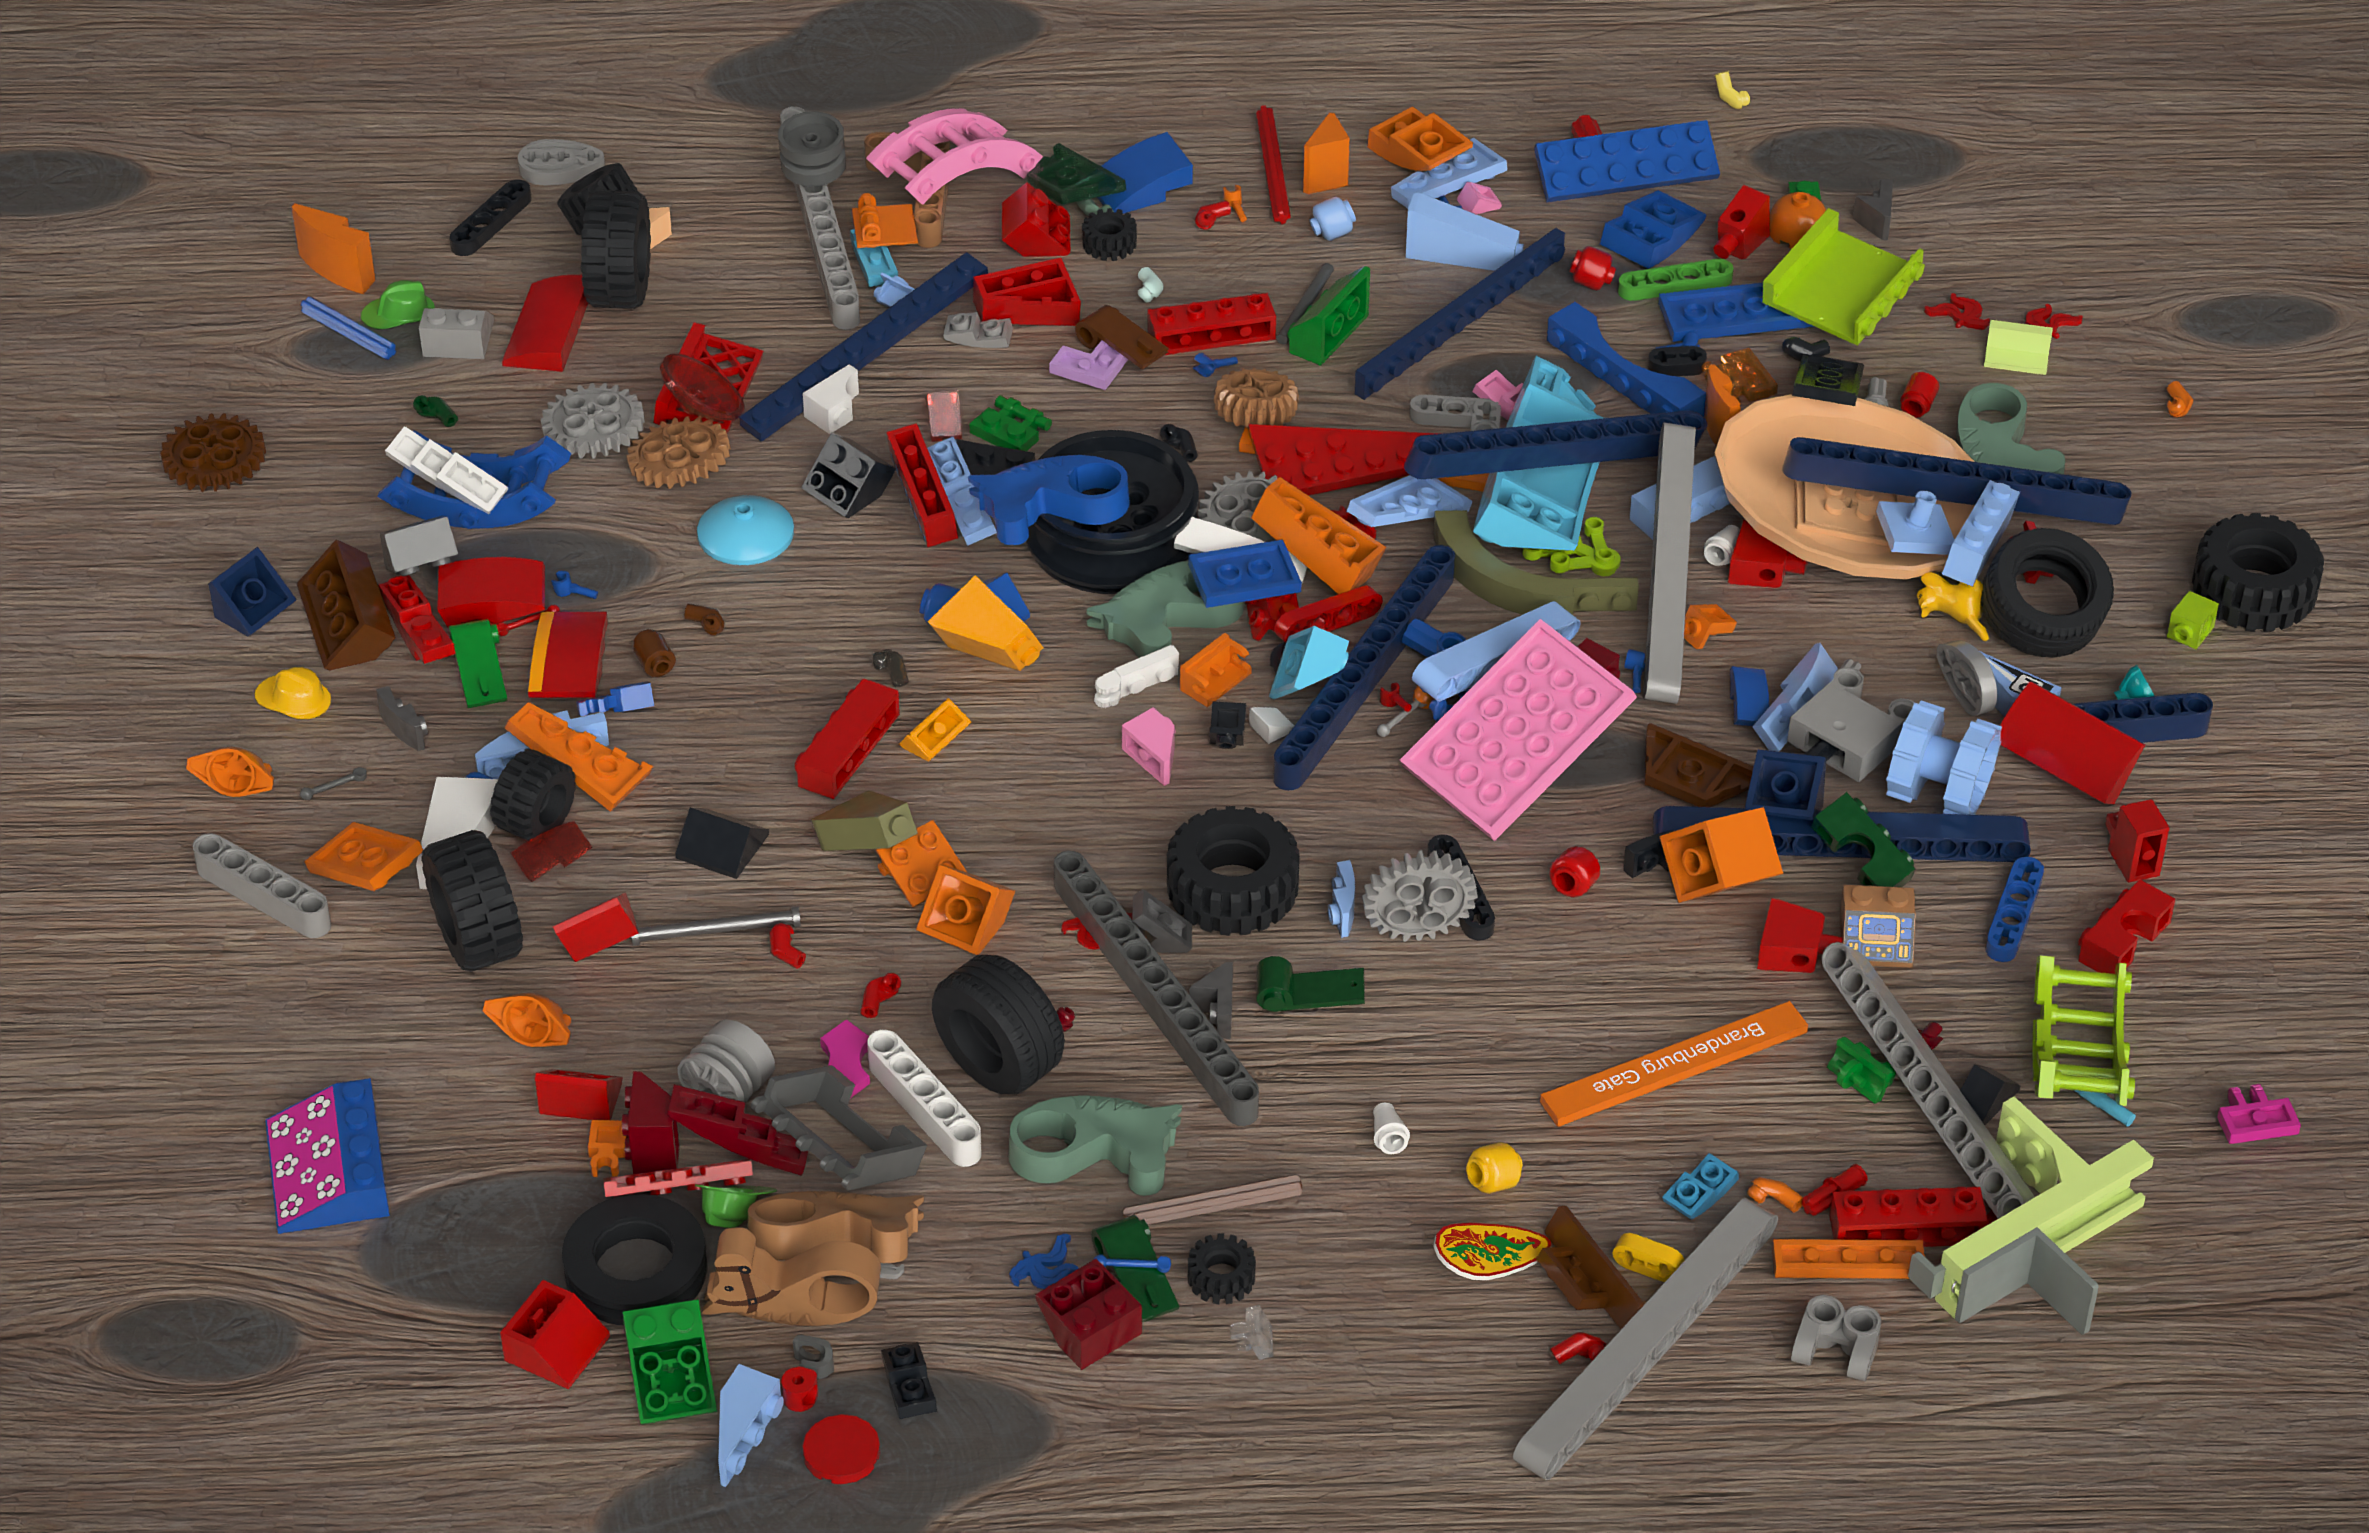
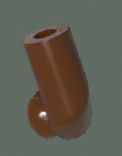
M689 603L685 608V619L700 622L707 634L718 635L723 631L725 623L717 609Z

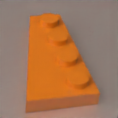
M529 702L512 716L505 726L507 731L531 750L534 749L569 765L572 768V772L575 773L576 785L610 812L651 773L654 767L642 761L641 765L627 758V753L617 747H614L613 750L595 741L597 737L586 731L580 733L568 727V722Z

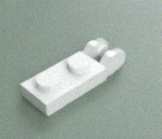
M1169 645L1103 674V676L1095 680L1096 694L1094 702H1096L1098 707L1106 709V707L1117 705L1120 698L1131 693L1137 694L1146 687L1170 680L1178 675L1179 652L1174 645Z

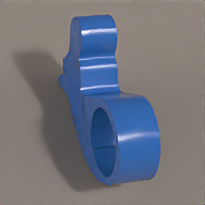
M1067 455L1050 457L1014 466L996 475L968 476L969 483L975 486L969 488L970 494L979 499L980 511L984 510L994 518L997 538L1006 545L1024 543L1029 538L1028 527L1033 525L1038 517L1044 513L1083 524L1101 525L1122 517L1130 505L1126 470L1117 462L1096 456ZM1094 488H1104L1111 490L1107 493L1099 495H1086L1081 493L1083 491Z

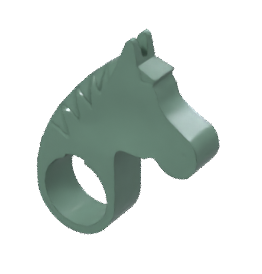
M1986 383L1974 387L1966 394L1959 409L1956 443L1975 462L2064 474L2065 456L2062 452L2055 449L2036 451L2030 446L2019 444L2025 431L2027 402L2017 389L2001 383ZM1985 410H1997L2005 412L2013 418L2008 421L1991 424V422L1983 419L1980 421L1979 417L1975 414Z
M1182 561L1146 574L1123 588L1108 603L1087 608V615L1093 617L1087 620V626L1103 629L1108 640L1114 639L1117 642L1128 645L1140 658L1172 645V633L1168 627L1220 628L1228 626L1242 616L1245 602L1206 608L1203 599L1193 594L1199 590L1188 566V561Z
M1067 1096L1039 1102L1021 1111L1011 1122L1008 1151L1009 1163L1018 1175L1027 1180L1037 1183H1056L1075 1175L1100 1160L1107 1159L1119 1171L1129 1175L1128 1186L1134 1193L1142 1196L1156 1194L1164 1185L1165 1154L1169 1147L1175 1144L1176 1127L1181 1123V1117H1178V1115L1182 1111V1105L1174 1104L1153 1108L1130 1100L1102 1096ZM1036 1136H1051L1060 1140L1065 1139L1064 1142L1069 1146L1056 1152H1039L1030 1149L1023 1142Z

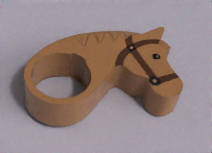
M740 1227L728 1228L719 1236L715 1258L716 1272L710 1273L708 1289L704 1300L708 1302L703 1306L702 1314L712 1315L734 1312L757 1320L797 1326H824L848 1322L868 1313L874 1308L878 1296L881 1263L878 1257L868 1248L848 1241L825 1242L786 1261H778L766 1250L756 1247V1237L751 1231ZM840 1275L853 1278L860 1283L838 1284L831 1281L825 1282L823 1277Z

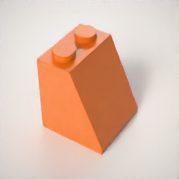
M1764 807L1703 821L1659 836L1678 903L1783 874Z

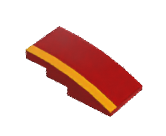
M541 612L533 648L528 698L596 697L602 676V657L605 650V632L608 625L607 612Z

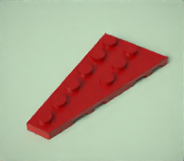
M1248 424L1250 439L1260 471L1265 472V479L1269 480L1276 475L1277 479L1281 477L1308 496L1407 476L1409 474L1404 469V463L1414 440L1423 435L1442 434Z

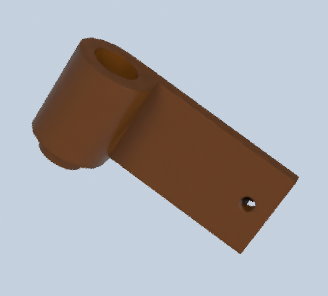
M1110 305L1102 306L1075 326L1077 338L1085 347L1094 349L1102 340L1142 370L1168 353V347Z

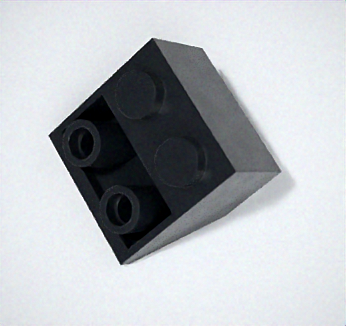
M831 432L801 488L844 517L850 518L882 496L896 468L855 441Z

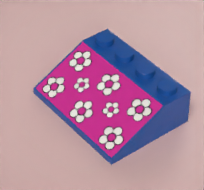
M371 1078L333 1084L265 1119L278 1234L390 1216Z

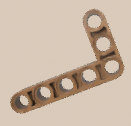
M874 132L865 137V163L869 170L879 172L866 157L893 132ZM950 141L935 144V146L946 153L950 150ZM919 151L904 163L919 173L934 160L923 151ZM949 182L939 188L923 205L916 200L914 220L918 239L917 244L921 247L932 248L938 246L942 241Z

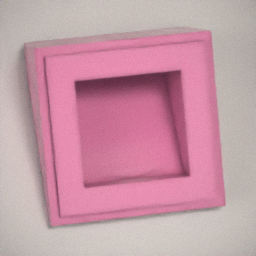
M1467 182L1457 197L1458 203L1464 210L1476 215L1500 209L1502 206L1500 200L1490 187L1472 182Z

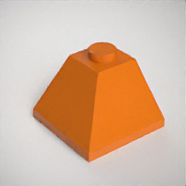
M940 864L916 930L979 955L1004 924L1015 890L986 878Z

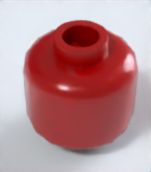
M1586 246L1582 251L1577 250L1569 272L1573 274L1572 277L1575 283L1597 291L1602 288L1604 283L1610 285L1616 267L1611 266L1613 260L1609 253Z
M1578 846L1567 848L1553 861L1549 870V877L1555 889L1564 896L1573 898L1585 894L1597 882L1600 876L1598 859L1591 851Z

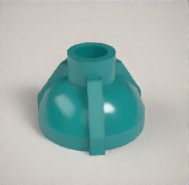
M2138 665L2129 669L2119 686V690L2114 692L2118 700L2155 696Z

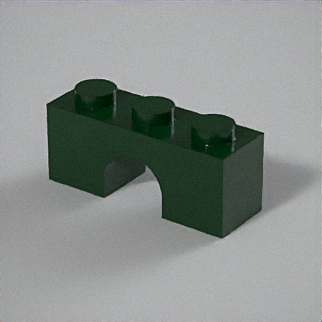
M1846 792L1815 816L1811 828L1834 853L1850 843L1862 845L1867 849L1871 860L1861 868L1857 878L1863 886L1903 887L1912 879L1916 870L1913 859L1905 850H1899L1890 841L1891 836L1882 824H1875L1867 815L1868 810L1858 798L1853 799Z

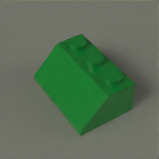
M1364 266L1338 279L1329 289L1324 290L1313 306L1310 305L1297 322L1291 324L1287 334L1290 354L1321 366L1369 316V267Z

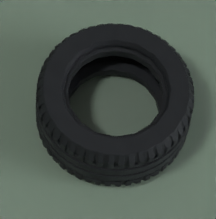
M2052 528L2026 530L2009 538L1999 548L1982 582L1981 606L1983 607L1982 610L1988 624L2010 646L2021 652L2039 657L2053 658L2066 656L2085 647L2092 641L2100 629L2113 602V579L2108 565L2099 552L2080 537ZM2027 571H2044L2056 575L2071 587L2077 597L2079 609L2066 615H2050L2036 610L2021 596L2017 589L2015 577Z

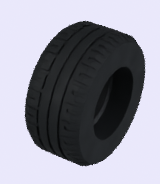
M977 955L937 985L932 999V1014L937 1031L955 1061L970 1077L983 1087L998 1094H1020L1059 1064L1064 1050L1065 1039L1058 1014L1042 988L1017 964L998 955Z

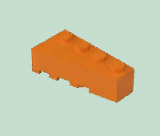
M1281 477L1265 489L1251 517L1274 539L1283 540L1287 550L1337 594L1359 588L1371 578L1387 548Z

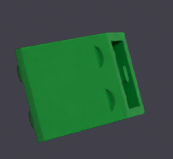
M699 1299L623 1312V1324L640 1424L644 1425L717 1412Z

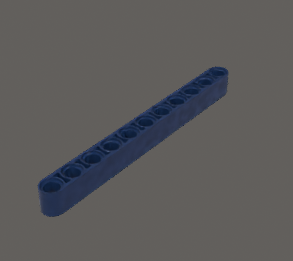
M1677 411L1423 435L1414 440L1404 463V469L1414 478L1434 479L1658 456L1663 422L1695 427L1696 449L1707 427V421L1697 412Z
M1803 437L1793 438L1790 441L1782 471L1787 477L1797 481L1915 497L1919 491H1928L1936 496L1935 499L1939 501L1976 505L1991 480L1996 483H2004L2011 489L2020 492L2014 511L2110 525L2122 522L2132 494L2126 485L2114 481Z
M1436 545L1426 551L1351 650L1345 667L1338 673L1333 674L1274 753V783L1278 788L1289 791L1298 789L1303 785L1406 647L1402 643V637L1409 623L1415 618L1424 622L1454 581L1455 552L1451 548L1444 545Z
M1664 806L1654 812L1653 833L1655 835L1680 830L1703 821L1745 812V808ZM1868 812L1867 814L1875 824H1882L1891 836L1890 841L1899 850H1905L1912 859L2015 862L2021 857H2028L2031 853L2028 823L2025 819L2017 816ZM1766 815L1778 855L1871 858L1867 849L1856 843L1846 844L1834 853L1811 828L1814 820Z

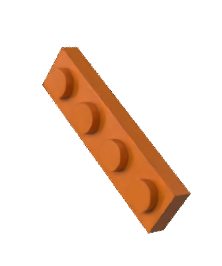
M1773 1239L1772 1245L1775 1278L1909 1279L1908 1273L1911 1256L1919 1251L1925 1257L1923 1240Z

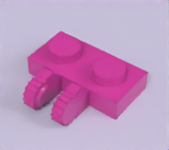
M2260 1084L2250 1085L2249 1096L2251 1103L2248 1104L2238 1087L2229 1088L2228 1102L2230 1106L2220 1107L2218 1110L2217 1118L2229 1144L2297 1135L2301 1127L2289 1098L2268 1100Z

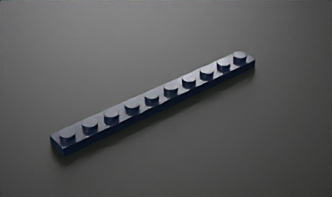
M1554 228L1355 370V395L1365 400L1374 392L1379 391L1385 384L1400 376L1403 371L1416 362L1421 361L1424 356L1435 348H1439L1456 333H1460L1474 320L1481 318L1484 313L1495 305L1500 304L1506 297L1520 290L1531 279L1539 276L1555 262L1560 261L1565 253V232Z
M964 253L739 417L740 426L759 441H764L804 411L803 392L847 365H851L858 371L973 288L974 276L988 274V267L969 253Z

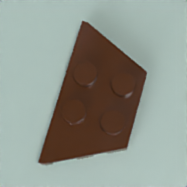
M1652 723L1647 725L1645 785L1697 807H1712L1749 790L1754 766Z

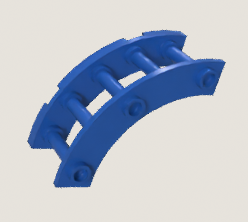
M413 430L414 433H416L426 441H429V438ZM545 435L532 445L516 450L514 455L499 457L498 454L471 453L470 457L461 455L508 487L507 492L490 514L460 499L446 497L447 492L438 487L435 488L434 493H430L411 485L415 473L405 467L402 470L401 476H396L378 493L377 497L394 508L424 520L442 515L447 516L450 526L467 529L495 528L517 524L537 516L555 504L556 499L543 490L548 475L569 462L571 452ZM437 443L438 445L452 453V448Z

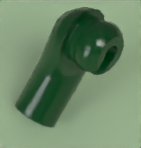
M420 395L414 399L413 407L419 415L439 418L446 427H452L457 423V415L442 398Z

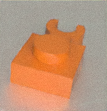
M620 1120L591 1121L588 1153L589 1157H591L590 1165L593 1177H598V1170L603 1166L611 1167L612 1177L619 1175L618 1158H625V1139L628 1138V1136L622 1135V1121Z

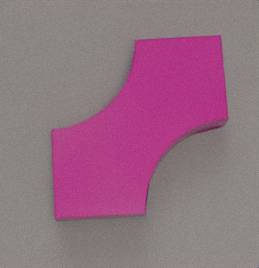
M846 1019L821 1037L820 1044L822 1050L829 1057L828 1066H834L855 1084L851 1095L852 1098L870 1084V1076L861 1066V1060L868 1052L869 1036Z

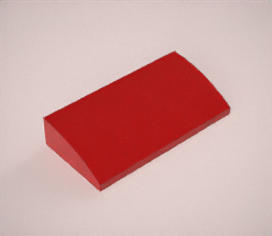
M582 275L554 276L531 284L504 354L502 366L557 372L564 371L588 306L584 296V287L582 286Z
M2031 681L2017 697L2000 724L2002 726L2001 746L2104 804H2115L2146 745Z

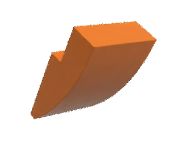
M1412 106L1369 129L1367 148L1400 167L1416 171H1429L1472 148L1473 142L1434 112L1425 116Z
M294 203L292 205L298 251L301 258L325 279L364 295L375 282L369 232L349 227L348 218Z

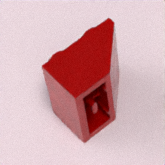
M1026 182L1002 202V241L1023 257L1067 256L1071 253L1070 215L1063 206L1056 205L1048 199L1042 190L1035 189Z
M545 1280L540 1282L500 1332L504 1360L568 1390L610 1338V1331L574 1293Z

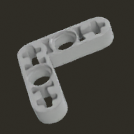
M1418 395L1411 399L1410 419L1417 424L1471 428V431L1500 428L1501 406L1498 402L1490 399ZM1449 410H1460V411H1462V413H1460V414H1453V413H1449L1448 411H1449ZM1483 414H1490L1489 420L1483 419Z

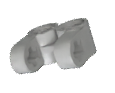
M1820 1295L1812 1298L1807 1304L1800 1324L1791 1361L1810 1366L1817 1348H1830L1838 1343L1842 1350L1851 1356L1847 1377L1866 1382L1878 1347L1881 1328L1879 1313L1873 1308L1863 1305L1853 1306L1848 1310H1844L1842 1303L1832 1296Z

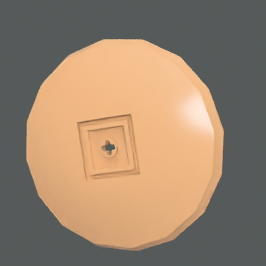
M1789 394L1755 401L1725 422L1714 452L1728 501L1758 534L1802 560L1853 576L1911 579L1920 577L1928 572L1937 573L1944 570L1948 555L1891 552L1876 513L1879 501L1914 503L1915 497L1797 481L1787 477L1783 473L1782 467L1790 441L1797 437L1975 462L1952 438L1907 412L1858 397L1856 405L1850 406ZM1937 500L1935 504H1941L1955 539L1975 505Z

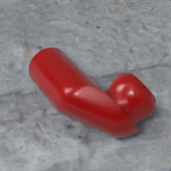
M1225 200L1201 206L1195 217L1196 225L1203 230L1210 229L1217 218L1231 214L1229 202Z
M777 923L769 933L771 953L778 959L798 969L805 962L806 954L791 946V934H794L793 928L789 924Z

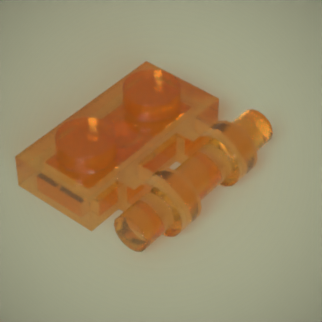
M1750 348L1722 355L1721 364L1717 365V367L1733 380L1731 395L1735 396L1740 404L1741 400L1738 397L1740 395H1744L1751 402L1777 394L1778 384ZM1707 361L1702 365L1706 381L1708 379L1709 366L1713 365L1711 361Z

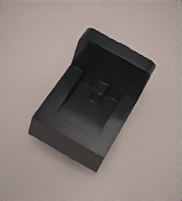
M1212 701L1211 727L1209 728L1210 744H1216L1217 747L1223 749H1233L1236 745L1244 746L1246 703Z

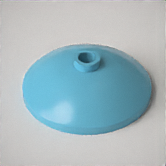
M740 495L724 499L710 507L698 522L697 536L701 548L712 558L732 565H753L771 560L784 552L793 539L794 524L790 513L779 503L761 496Z

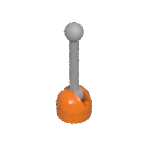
M1417 686L1413 694L1414 702L1411 703L1412 709L1409 712L1403 710L1387 724H1380L1377 727V734L1380 737L1388 736L1390 729L1417 707L1430 709L1429 705L1434 698Z

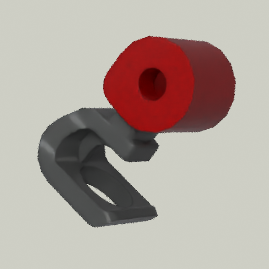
M797 1335L793 1340L794 1358L800 1361L798 1367L788 1369L783 1374L781 1386L785 1406L794 1412H803L812 1408L816 1403L819 1394L817 1379L826 1378L834 1372L832 1346L827 1340L807 1335ZM802 1346H812L816 1348L820 1352V1354L809 1353L802 1348Z

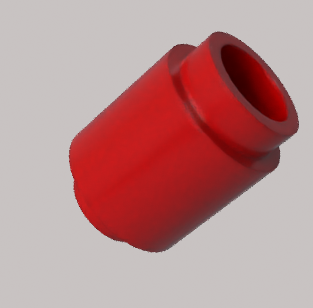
M1926 372L1912 374L1900 398L1902 411L1915 418L1922 417L1929 412L1939 391L1937 379Z

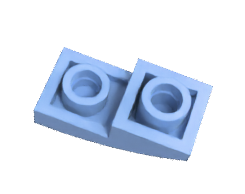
M1350 860L1337 862L1336 877L1332 878V904H1328L1331 925H1337L1341 938L1349 936L1354 919L1355 877Z

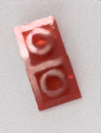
M572 821L534 837L512 851L511 854L526 877L533 882L558 863H561L564 868L593 847L576 822Z

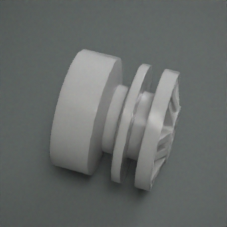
M725 1019L717 1022L703 1037L701 1043L696 1045L690 1054L681 1060L677 1068L678 1078L683 1087L747 1103L753 1092L758 1091L772 1076L775 1070V1059L768 1045L756 1032L738 1021Z

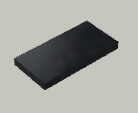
M1804 354L1801 359L1792 396L1855 406L1864 365L1863 363Z

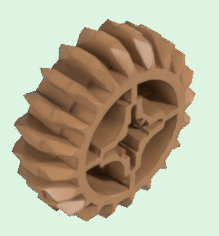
M1254 367L1252 370L1241 368L1239 372L1233 370L1229 374L1222 375L1221 380L1217 381V387H1215L1214 403L1218 416L1224 417L1226 422H1234L1235 426L1243 425L1247 429L1248 424L1283 426L1284 422L1291 421V418L1296 415V410L1298 409V387L1295 386L1293 380L1288 379L1287 375H1278V371L1270 372L1266 368L1256 370Z

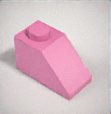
M1154 707L1122 724V750L1164 786L1170 783L1175 750V725L1168 717H1164Z

